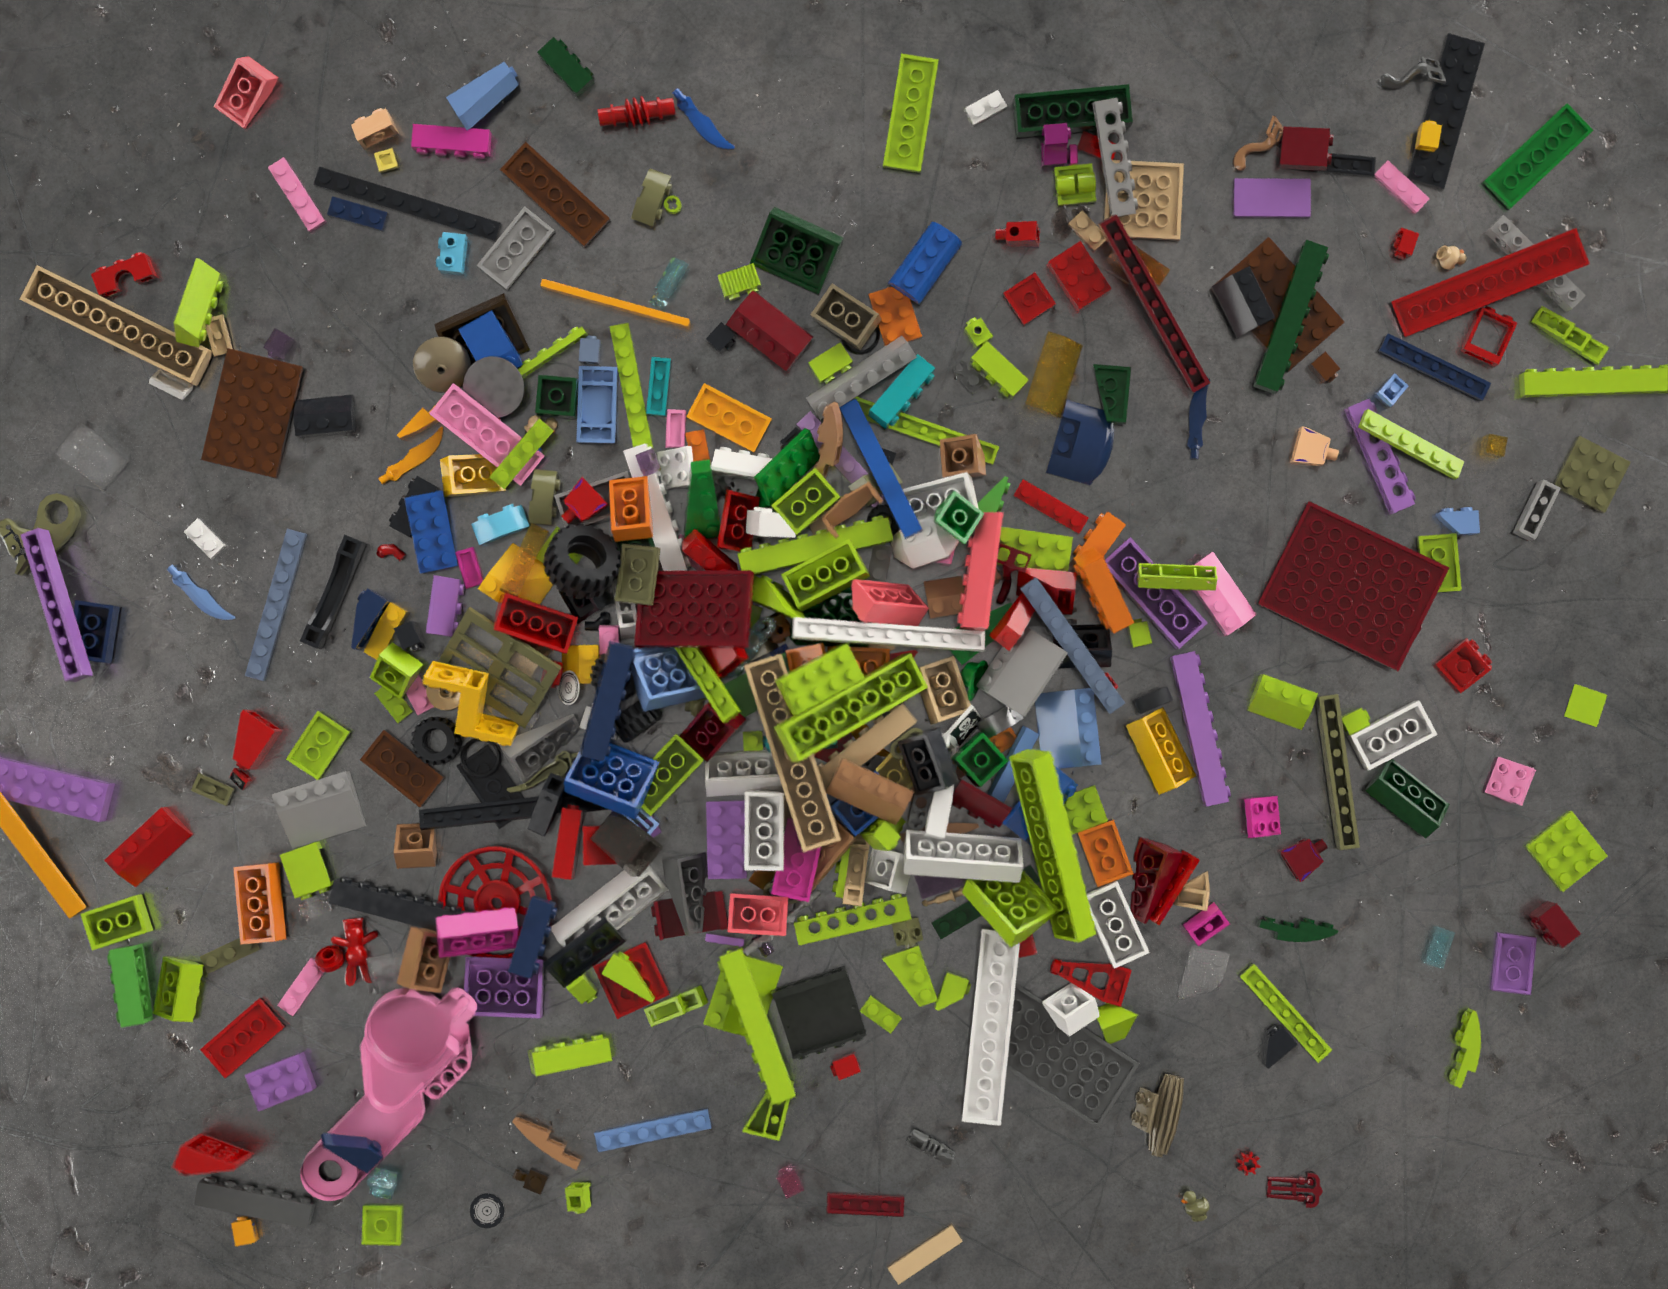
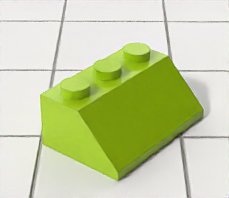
M1260 674L1247 711L1302 730L1312 712L1318 693L1265 674Z
M163 957L153 1014L170 1021L193 1022L196 1014L197 997L200 992V980L203 975V965L193 961Z

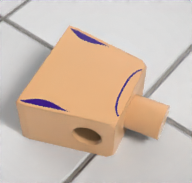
M1302 426L1298 430L1290 463L1322 466L1326 459L1336 461L1339 450L1329 448L1331 440L1329 437Z

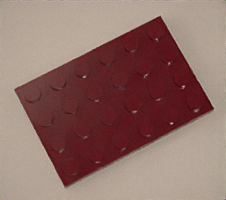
M752 570L658 571L653 606L638 604L634 646L637 648H748L754 572Z

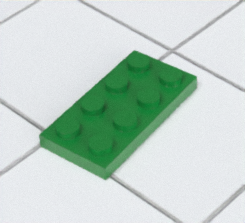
M804 428L754 476L766 505L771 507L773 503L782 497L819 461V451L809 429Z

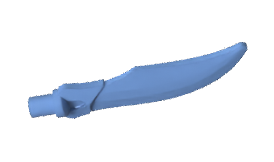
M174 565L167 568L173 576V583L180 587L199 609L217 619H235V616L225 611L207 590L196 586L186 572L178 571Z

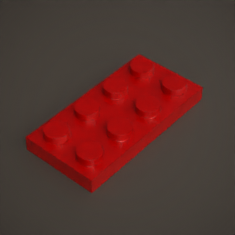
M259 998L200 1050L226 1079L284 1029L285 1026L264 1001Z

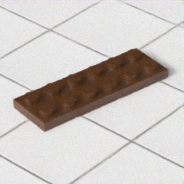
M527 142L500 169L504 175L583 247H586L610 221V218Z

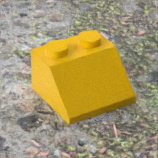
M570 645L567 654L562 653L563 673L565 671H572L578 677L579 684H591L593 681L590 678V674L593 673L591 667L592 665L595 666L596 663L594 661L596 659H600L599 645Z

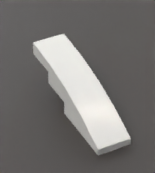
M954 785L947 789L933 792L926 821V836L944 840Z

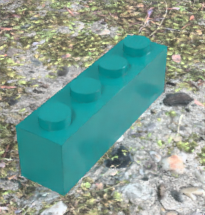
M917 354L916 358L907 365L871 407L868 416L884 429H887L890 425L893 427L899 420L898 415L902 411L905 413L911 406L910 401L920 396L925 383L929 385L934 379L935 367Z

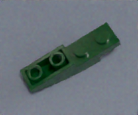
M1265 916L1263 920L1258 919L1257 927L1275 931L1274 939L1288 942L1317 941L1338 934V930L1333 928V924L1322 922V925L1314 924L1315 920L1303 918V921L1297 920L1296 927H1294V923L1283 921L1282 924L1275 923L1276 919Z

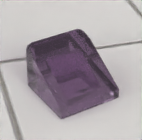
M653 448L635 455L643 476H649L662 470Z

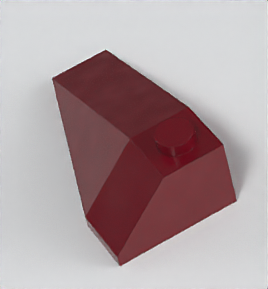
M1140 837L1134 854L1136 873L1133 874L1135 889L1131 897V912L1135 919L1147 924L1177 871L1182 852L1169 845Z

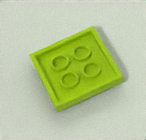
M1568 811L1525 846L1561 892H1564L1608 857L1572 811Z

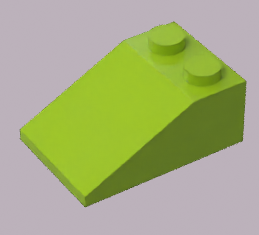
M754 575L752 601L791 619H794V617L805 618L803 613L797 608L790 593L783 590V585L775 581L772 584V579L762 575L760 578Z

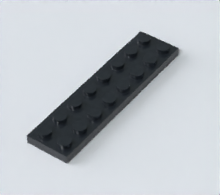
M1450 33L1446 35L1439 60V66H1441L1446 83L1433 82L1422 123L1425 121H1435L1437 125H1442L1439 146L1434 152L1414 150L1407 175L1410 181L1440 190L1445 188L1485 43ZM1436 74L1435 78L1440 79V76Z

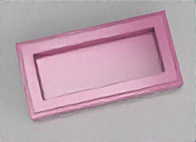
M667 409L665 448L684 447L686 410Z

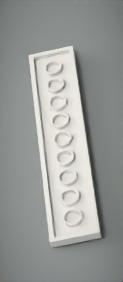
M982 928L962 1122L1001 1126L1020 943L1011 948L994 929Z

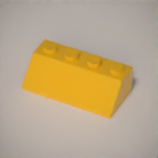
M1164 707L1126 725L1128 733L1159 795L1173 790L1196 777Z

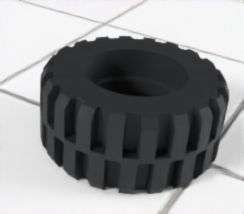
M578 523L576 526L570 524L566 528H561L553 536L544 554L543 566L545 567L546 575L550 576L549 581L552 585L555 584L557 586L556 589L560 592H566V595L570 597L573 595L578 599H583V597L592 599L594 596H601L603 592L610 588L621 567L620 551H617L616 543L612 542V538L608 534L605 535L600 528H593V525L588 524L584 526V524ZM577 553L586 556L594 563L596 569H585L576 565L568 554Z

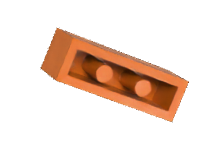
M1108 511L1104 515L1101 513L1095 521L1097 526L1094 530H1088L1084 536L1086 541L1082 546L1079 544L1073 554L1076 557L1091 548H1095L1104 557L1126 524Z

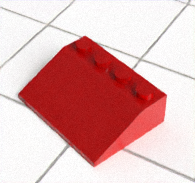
M200 1133L180 1146L173 1168L177 1170V1173L185 1176L189 1174L236 1170L251 1159L254 1153Z

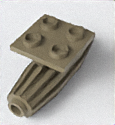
M1165 1074L1157 1094L1140 1087L1136 1095V1108L1131 1117L1132 1125L1149 1133L1148 1150L1152 1151L1151 1155L1163 1157V1154L1166 1155L1176 1134L1183 1103L1184 1078L1176 1075Z

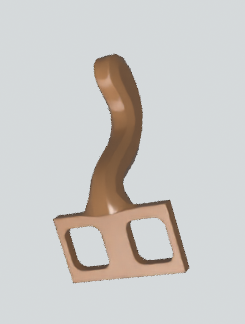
M1272 116L1266 132L1269 138L1266 141L1247 144L1237 151L1234 157V167L1237 170L1243 171L1246 168V157L1249 153L1267 151L1274 147V145L1278 147L1283 134V126L1276 116Z

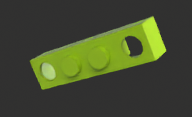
M1139 563L1137 572L1138 588L1216 591L1218 581L1216 566Z

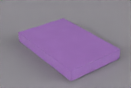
M1497 933L1491 982L1492 991L1531 995L1537 937Z

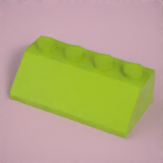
M198 258L195 260L174 321L176 342L199 348L201 341H205L207 334L205 329L211 323L212 308L215 309L217 306L218 298L216 296L218 292L221 293L223 282L219 272Z
M850 539L781 574L797 608L802 612L851 587L853 579L864 580L870 577Z

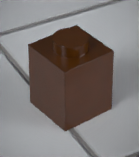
M1326 351L1308 366L1322 384L1327 380L1329 383L1338 376L1336 372L1341 369Z

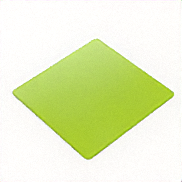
M1575 684L1564 716L1597 727L1607 694Z

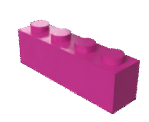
M413 124L411 147L418 154L435 152L436 155L446 156L447 153H450L456 157L473 155L474 158L484 159L485 156L490 157L492 134L488 129L470 128L466 130L462 127Z

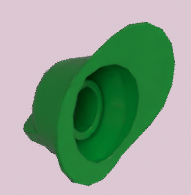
M985 660L979 663L969 662L960 672L964 686L968 688V699L970 701L975 698L979 689L976 685L988 669V663Z

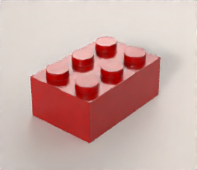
M1081 241L1047 263L1048 269L1077 313L1110 293L1112 289Z

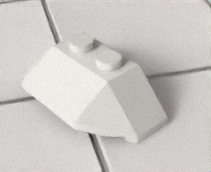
M934 519L920 523L923 531L908 539H905L903 533L899 530L893 536V541L891 542L894 557L913 569L948 558L959 541L935 523Z

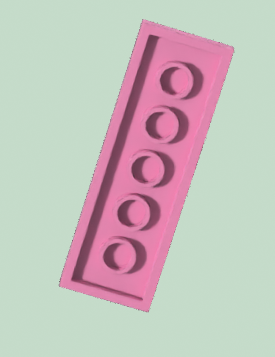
M454 383L429 413L496 467L502 463L522 439L520 435ZM537 450L513 480L521 486L545 455Z

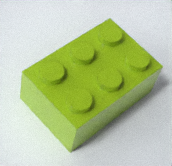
M814 468L773 503L771 507L776 513H779L794 531L795 535L798 536L838 502L841 497L820 472Z
M142 894L80 914L92 951L154 931Z

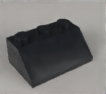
M1250 266L1212 286L1237 338L1271 322L1275 318Z
M353 394L295 400L293 419L296 437L310 438L357 433Z
M1103 624L1070 625L1100 667H1111L1112 644L1110 630H1106ZM1051 633V642L1063 649ZM1066 655L1058 668L1076 667L1068 655Z
M940 727L897 741L917 796L944 790L959 782Z

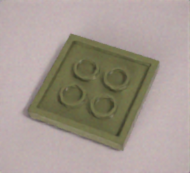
M1578 436L1554 485L1561 488L1560 492L1601 513H1605L1631 462Z

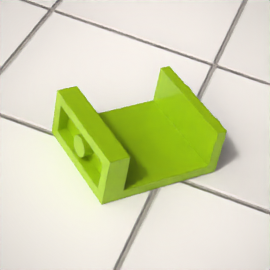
M320 841L280 855L295 899L300 897L301 900L313 897L312 893L318 890L320 894L331 890L330 886L333 885V881H330L319 850L322 849Z

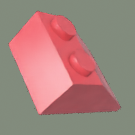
M249 56L237 58L214 107L242 128H246L270 96L278 77Z
M730 893L728 933L786 936L788 898Z

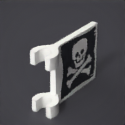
M972 705L946 733L942 734L948 752H952L950 757L978 728L976 723L982 720V717Z

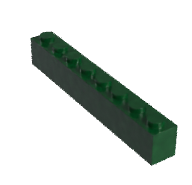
M1309 240L1303 243L1253 387L1272 394L1282 390L1285 383L1283 379L1284 373H1288L1291 366L1290 356L1291 354L1294 355L1298 346L1295 343L1296 338L1301 336L1304 326L1301 325L1303 318H1307L1310 307H1308L1309 301H1313L1317 291L1314 289L1315 284L1320 282L1323 274L1320 271L1322 264L1325 265L1329 254L1326 253L1328 247Z

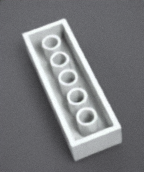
M906 830L903 844L904 874L1020 883L1023 870L1021 838L946 833L944 840L926 836L925 831Z

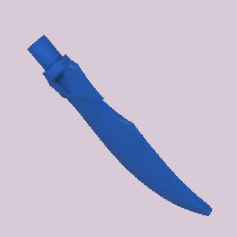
M679 89L673 91V95L677 99V107L687 115L693 126L705 140L719 148H735L734 145L730 144L719 133L711 119L698 111L691 97H686Z

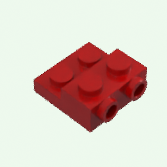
M1465 638L1436 663V666L1460 693L1464 692L1492 669L1490 665L1492 663L1491 659L1486 654L1481 655L1478 651L1479 646L1473 639L1469 641Z

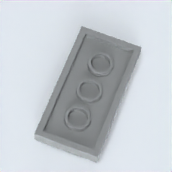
M524 206L477 264V267L508 290L553 235L555 230Z

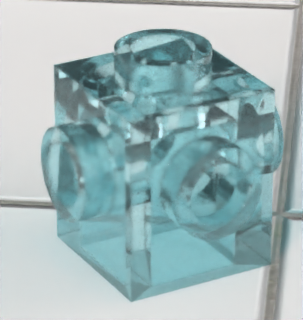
M375 1168L373 1175H369L367 1180L369 1195L392 1200L397 1185L398 1173L387 1169Z

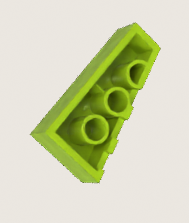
M603 1034L593 1035L589 1040L578 1038L572 1040V1043L558 1042L554 1043L553 1046H538L532 1050H527L531 1073L535 1076L612 1061L609 1039L603 1037Z

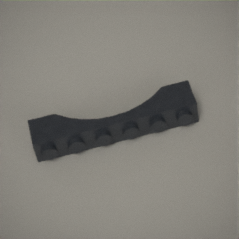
M344 535L326 588L304 629L300 642L317 649L323 648L366 543Z

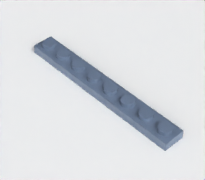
M291 529L286 530L245 676L261 681L266 679L307 536L305 533Z
M1035 577L1020 588L1063 650L1068 653V657L1107 712L1111 714L1124 705L1125 702L1038 579Z

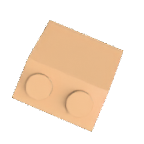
M386 108L383 110L377 109L372 112L371 116L366 118L360 117L351 125L357 141L364 150L398 134Z

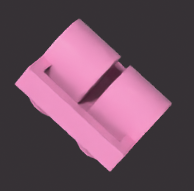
M1498 757L1485 793L1522 806L1536 770Z

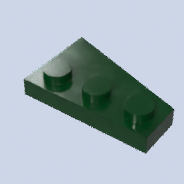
M1093 364L1106 422L1126 424L1131 367Z

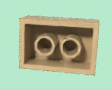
M954 656L919 667L928 686L920 694L931 724L961 715L970 707L971 703Z

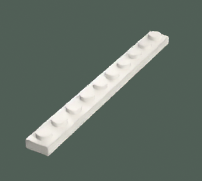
M795 617L793 619L794 639L977 652L985 650V631Z

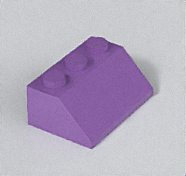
M434 575L426 633L448 637L453 636L459 625L457 616L462 611V603H459L460 595L463 596L465 589L462 580Z

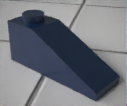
M323 1133L321 1135L322 1144L325 1149L367 1174L383 1158L380 1144L366 1137Z

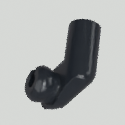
M604 611L600 613V617L596 621H585V631H599L600 625H609L611 621L610 614Z

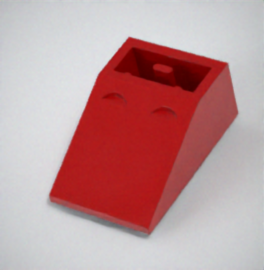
M1027 568L1024 573L1018 570L1016 595L1020 596L1022 593L1020 588L1036 577L1060 612L1072 615L1077 572Z

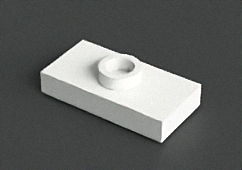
M160 368L149 380V384L181 400H184L193 390L192 384Z

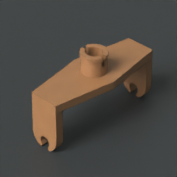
M870 482L849 494H844V497L841 496L840 500L821 518L835 539L839 535L834 527L855 515L873 496L880 504L884 502Z

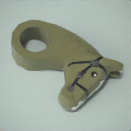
M58 493L48 495L40 502L33 530L37 528L49 530L55 552L73 535L81 517L79 505L73 498ZM63 502L68 507V517L61 524H55L50 517L51 509L55 504ZM5 518L0 521V536L9 554L17 563L15 574L23 576L30 564L21 534L31 530L21 528L12 519Z

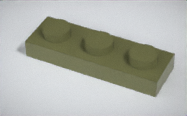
M240 938L200 956V959L207 974L262 948L259 943L240 944Z

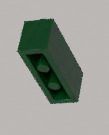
M553 37L537 52L538 56L579 98L595 83L593 79L594 74L588 67L583 68L579 64L581 60L574 53L570 54L566 50L568 47L561 39L557 41Z

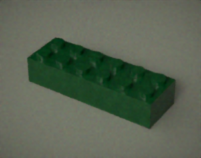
M1129 84L1015 94L1013 104L1017 138L1041 136L1043 125L1067 123V128L1070 127L1071 133L1097 131L1092 103L1118 98V102L1122 103L1123 113L1120 114L1121 121L1125 122L1126 128H1130L1133 118ZM1107 114L1105 117L1106 123L1112 125L1115 121L1114 116Z

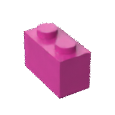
M1213 902L1208 906L1207 911L1202 910L1185 922L1183 926L1196 944L1200 946L1230 923Z

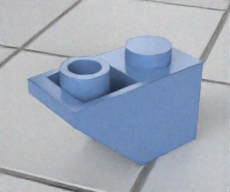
M1472 507L1461 508V511H1453V508L1441 509L1442 512L1436 513V518L1450 531L1457 533V536L1480 533L1479 510H1472Z

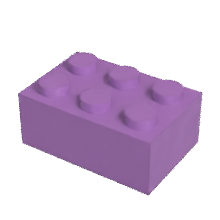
M304 1051L245 1075L258 1112L317 1088Z

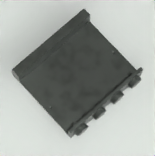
M845 967L772 990V996L776 1003L793 1059L802 1060L807 1058L808 1054L814 1052L821 1054L827 1051L826 1048L833 1046L834 1048L844 1046L845 1042L851 1040L858 1042L863 1040L864 1036H867Z

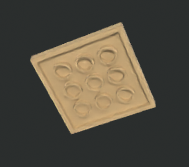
M1112 160L1114 163L1120 162V160ZM1131 161L1132 171H1129L1130 179H1134L1135 190L1132 192L1133 198H1137L1138 209H1136V214L1119 217L1129 237L1135 239L1179 241L1184 164ZM1116 172L1114 178L1117 182L1121 183L1124 180V175L1121 172ZM1106 189L1104 220L1110 217V209ZM1124 191L1118 193L1119 201L1124 202L1127 199V194Z

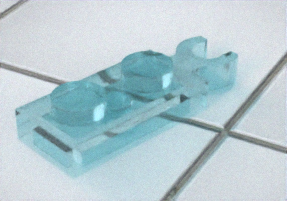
M672 257L654 289L656 294L651 297L649 303L661 309L663 308L666 297H671L681 277L684 275L688 267L686 262Z

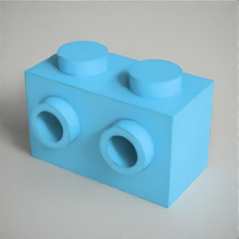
M443 232L442 237H439L438 248L441 250L440 256L436 258V267H438L441 273L464 276L468 244L466 234Z

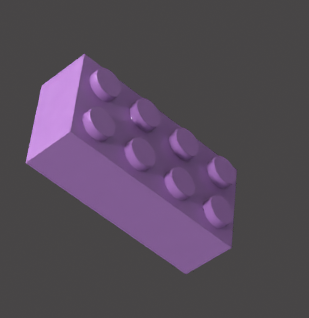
M745 800L707 801L708 879L747 878V870H744Z

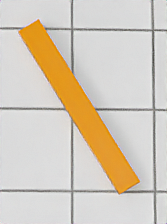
M542 279L540 286L544 290L689 329L691 324L688 318L550 280Z
M0 792L1 829L70 919L87 906Z

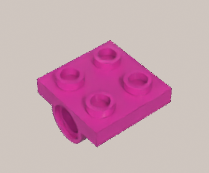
M1278 796L1245 799L1248 838L1281 834Z

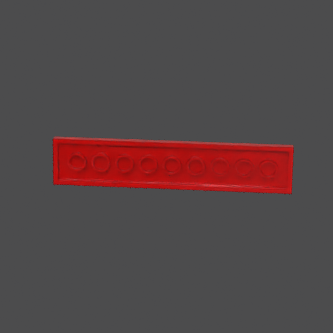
M1574 228L1391 301L1402 333L1404 337H1407L1590 263L1578 231Z

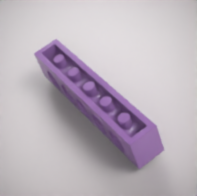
M1367 399L1346 408L1345 413L1391 515L1414 505L1415 495L1411 489H1408L1406 484L1408 482L1407 477L1398 466L1400 461L1397 455L1393 454L1392 446L1379 438L1377 443H1372L1370 441L1371 434L1358 428L1365 410L1369 409L1375 413L1377 412L1374 402ZM1379 451L1385 454L1384 461L1378 459L1377 454ZM1386 469L1392 470L1393 477L1391 479L1386 477ZM1394 486L1400 488L1401 493L1399 496L1394 495Z

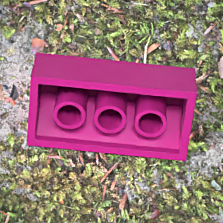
M502 908L495 911L484 910L479 913H463L454 916L444 915L436 918L439 958L516 948L518 925L515 908Z

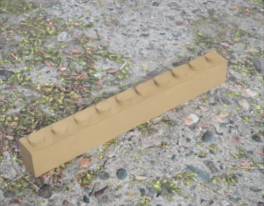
M904 703L889 710L890 714L885 718L883 715L873 721L875 725L871 729H868V727L864 728L858 733L860 737L857 740L853 741L851 739L843 745L845 749L842 752L838 753V751H835L830 755L828 763L824 765L821 762L817 766L825 792L841 757L862 766L917 722ZM784 797L785 826L787 818L792 819L786 797Z

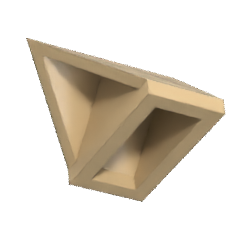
M1208 871L1186 882L1174 905L1207 911L1210 893Z

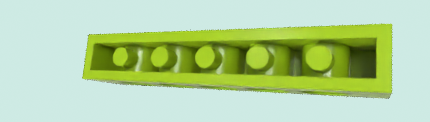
M902 893L890 895L891 899L883 901V897L873 899L871 904L865 905L862 902V907L853 906V908L846 909L843 906L835 908L833 913L827 914V911L815 913L816 917L808 918V915L797 917V921H794L798 945L910 920L911 914L906 895L902 896ZM890 904L895 907V912L892 915H887L884 912L886 905ZM868 909L876 911L874 919L866 918L865 913ZM851 913L856 914L858 917L857 922L854 924H850L846 920L847 916ZM830 918H836L839 921V925L836 928L828 926ZM812 922H817L820 925L818 932L810 931L809 925Z

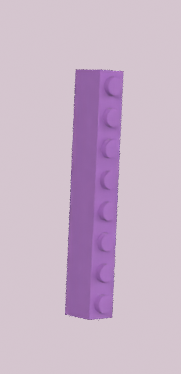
M37 528L23 533L21 538L65 681L77 682L91 677L93 673L49 530Z
M1195 651L1170 656L1203 805L1207 807L1229 802L1228 797H1231L1229 786H1225L1224 782L1226 771L1220 764L1222 753L1220 748L1216 746L1215 741H1218L1216 730L1212 729L1211 722H1214L1212 711H1208L1207 707L1209 696L1203 689L1205 678L1203 673H1200L1198 667L1201 666L1200 657L1198 654H1195Z

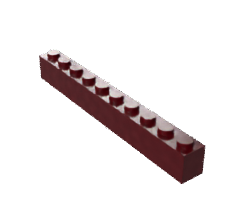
M1114 214L1098 223L1189 390L1194 393L1210 384L1118 215Z

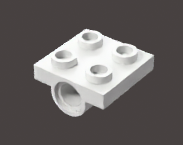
M692 446L657 452L661 473L660 481L664 483L666 490L687 488L689 486L690 463L693 462Z

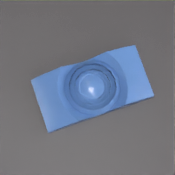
M579 366L577 443L615 444L618 392L617 367Z

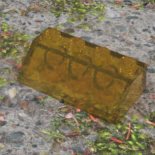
M1047 332L1025 400V408L1057 418L1061 417L1083 345L1068 337Z

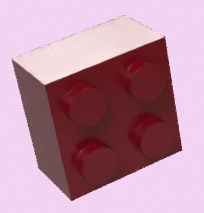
M1545 901L1529 914V917L1532 919L1530 923L1536 930L1540 929L1544 934L1542 938L1548 945L1564 948L1581 935L1557 903Z

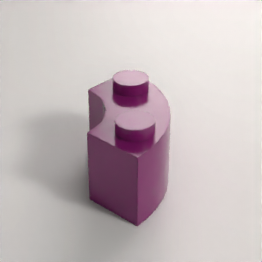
M1067 123L1043 125L1042 136H1044V143H1041L1042 166L1067 164V160H1070V151L1067 148L1068 139H1071L1070 127L1067 128Z

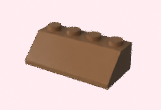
M842 757L826 790L827 794L894 825L897 824L914 793L912 789Z

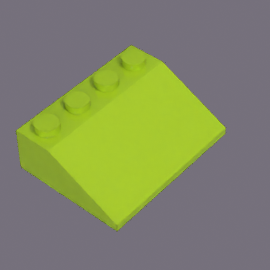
M1022 870L1020 883L967 879L962 891L964 896L1011 948L1027 939L1059 912L1056 905L1024 870Z
M728 948L727 953L734 950ZM745 955L765 1012L768 1014L773 999L772 990L776 989L783 966ZM720 971L703 1024L744 1036L747 1034L745 1026H740L738 1016H740L738 1008L734 1009L731 998L734 997L731 990H727L724 982L727 979L726 974Z

